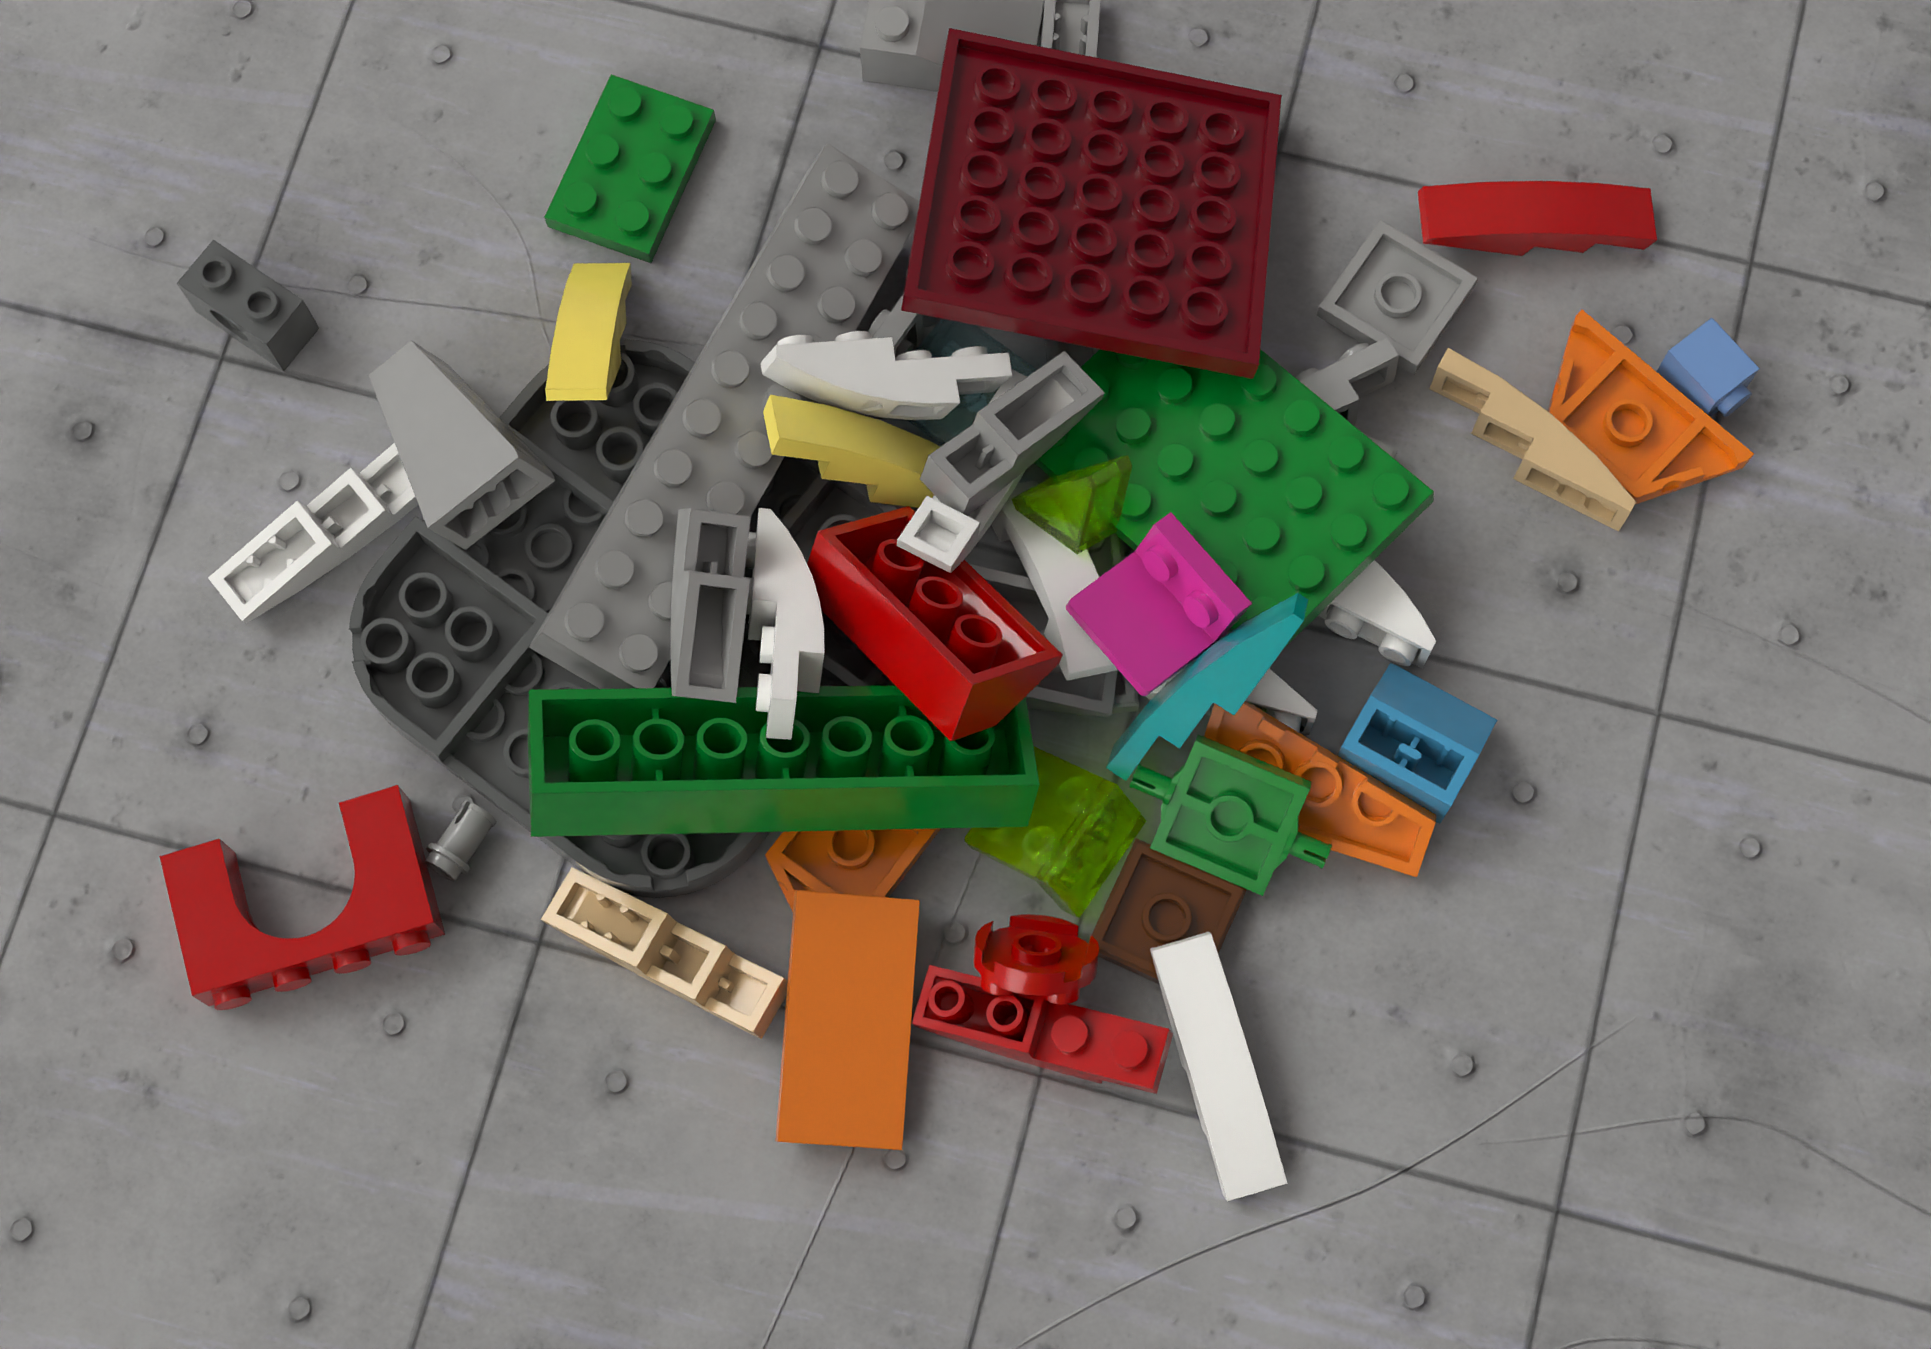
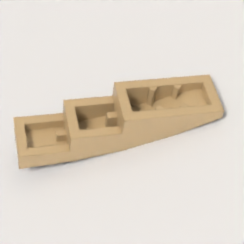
M1447 348L1437 367L1429 389L1479 413L1471 434L1522 459L1513 479L1619 532L1636 501L1597 455L1551 413L1503 378Z
M573 867L541 918L544 923L606 958L760 1039L763 1038L787 996L788 981L785 978L734 954L726 945L678 923L668 913Z

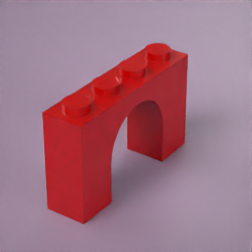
M398 785L339 802L354 862L355 878L353 890L345 908L338 917L325 928L308 936L279 938L267 935L258 929L250 914L236 853L221 839H215L159 856L193 997L207 1006L214 1005L216 1010L233 1009L249 1003L252 1000V993L272 987L277 992L299 989L312 982L311 975L334 969L337 974L358 971L371 965L370 957L393 950L395 955L398 956L417 953L431 946L430 939L445 935L428 866L424 863L426 858L411 801Z

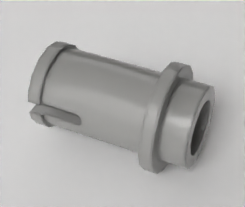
M467 800L462 802L460 810L436 844L429 843L426 847L430 854L424 863L437 874L453 882L456 881L460 874H468L470 871V867L467 865L468 861L491 827H494L497 822L486 810L472 802L469 803Z

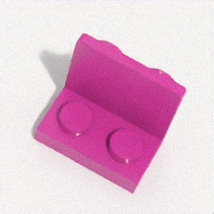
M1170 512L1152 526L1132 554L1073 596L1066 604V610L1137 692L1142 696H1147L1193 661L1198 655L1224 637L1252 603Z

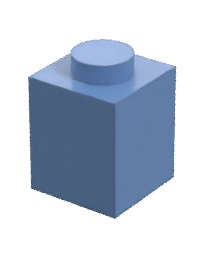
M1710 318L1668 350L1656 372L1710 417L1718 411L1724 417H1727L1752 395L1747 387L1760 368L1713 318Z

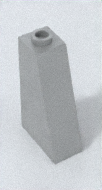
M412 340L368 375L427 528L465 550L555 481L551 470L447 363Z

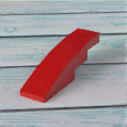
M1499 181L1423 186L1418 190L1423 244L1523 256L1533 247L1584 253L1595 244L1645 250L1657 241L1650 188L1587 182Z

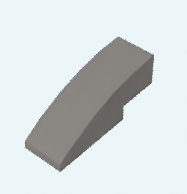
M1063 351L978 411L971 426L928 455L920 480L941 503L968 516L1046 453L1103 398L1105 393Z
M693 508L679 509L671 600L672 696L736 703L750 578H745L744 572L751 516Z

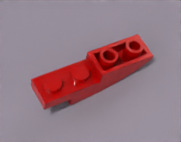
M929 965L911 1023L915 1027L991 1053L1099 1084H1102V1081H1107L1157 1094L1173 1033L1169 1028L1072 1004H1054L1045 1000L1043 996L1026 995L1016 992L1010 995H993L981 988V977Z

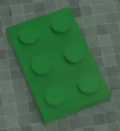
M611 74L544 216L547 227L652 263L716 122L714 109Z

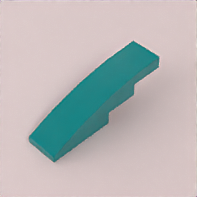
M1299 593L1289 597L1244 622L1198 655L1148 702L1120 736L1112 748L1106 769L1127 781L1158 736H1161L1180 749L1213 702L1232 715H1235L1303 623L1308 599Z

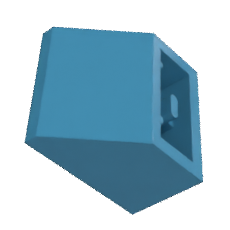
M1390 663L1360 712L1337 756L1436 814V822L1440 824L1478 759L1497 719L1403 668Z

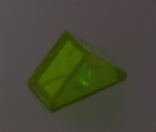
M1128 455L1062 473L1058 476H1051L1013 497L1011 500L1018 512L1074 553L1079 554L1117 532L1116 525L1120 520L1133 466Z

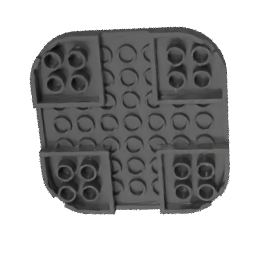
M624 339L625 345H620L621 365L607 400L546 401L545 388L549 364L542 369L499 418L551 470L555 481L466 550L428 529L425 520L422 521L415 516L368 572L353 604L349 630L352 632L354 658L352 664L363 691L375 708L402 736L529 832H531L528 761L529 690L599 689L529 648L695 364L693 360L682 353L653 342ZM784 456L751 515L749 532H756L758 509H771L788 529L807 563L819 530L896 510L897 508L890 504L870 502L866 484L822 479L818 460ZM745 568L744 577L752 578L753 569ZM822 611L824 660L820 686H886L890 679ZM746 614L738 687H758L759 674H770L771 664L759 663L761 640L748 639L749 614ZM671 658L654 688H672ZM770 832L546 836L537 838L582 872L618 890L640 897L665 898L691 894L720 882L742 866L758 849Z

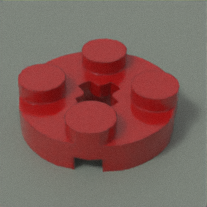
M1021 914L1010 916L1009 927L993 931L994 921L984 924L976 933L973 963L975 969L981 974V988L990 994L1010 995L1016 992L1026 995L1043 996L1045 1000L1054 1004H1071L1079 999L1080 989L1089 985L1097 975L1098 941L1092 935L1090 936L1089 943L1079 938V926L1070 921L1046 915Z

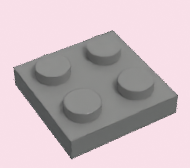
M1380 219L1319 305L1316 316L1360 343L1372 345L1388 337L1399 354L1398 366L1415 375L1474 289L1478 277Z

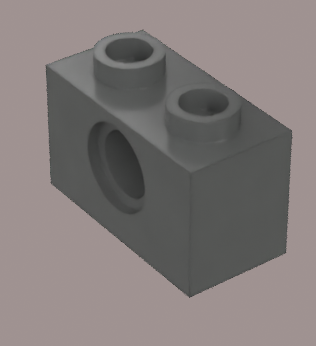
M214 239L177 282V285L198 314L282 371H285L319 329L304 300Z

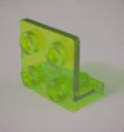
M1034 746L1040 785L1028 827L971 828L966 834L964 841L971 849L1035 880L1061 910L1080 918L1146 823V819L1117 784Z

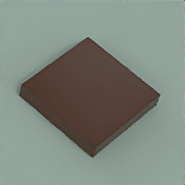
M1136 838L1091 935L1098 941L1100 958L1159 984L1150 949L1210 932L1219 954L1247 889L1150 848V844Z

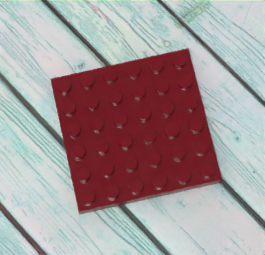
M949 28L901 311L1253 379L1259 366L1282 95Z

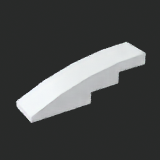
M395 443L360 473L352 468L348 469L307 506L296 501L208 577L241 621L248 623L295 595L353 556L418 506Z
M1206 932L1151 948V955L1182 1067L1187 1072L1201 1127L1209 1142L1223 1196L1228 1202L1288 1184L1252 1058L1212 934Z

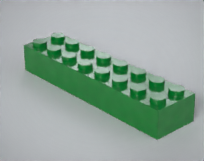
M896 685L820 686L819 693L797 691L792 738L788 740L766 738L768 712L756 711L757 687H738L736 703L672 696V688L529 690L528 761L531 837L1028 827L1040 785L1026 697L996 726L950 741Z

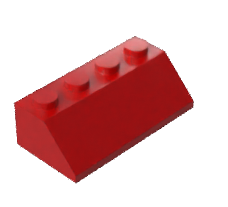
M910 506L819 530L807 565L813 576L821 610L950 741L996 726L1059 665L1063 654L968 562L963 560L958 567L949 573L897 546V539L915 514V511Z

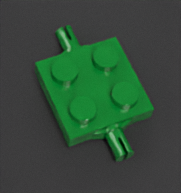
M1199 734L1196 737L1186 763L1174 774L1173 778L1144 767L1139 763L1129 786L1131 789L1134 788L1163 801L1161 805V822L1151 843V849L1262 896L1274 870L1287 858L1288 854L1322 869L1332 848V844L1324 843L1298 832L1299 813L1310 791L1311 781Z

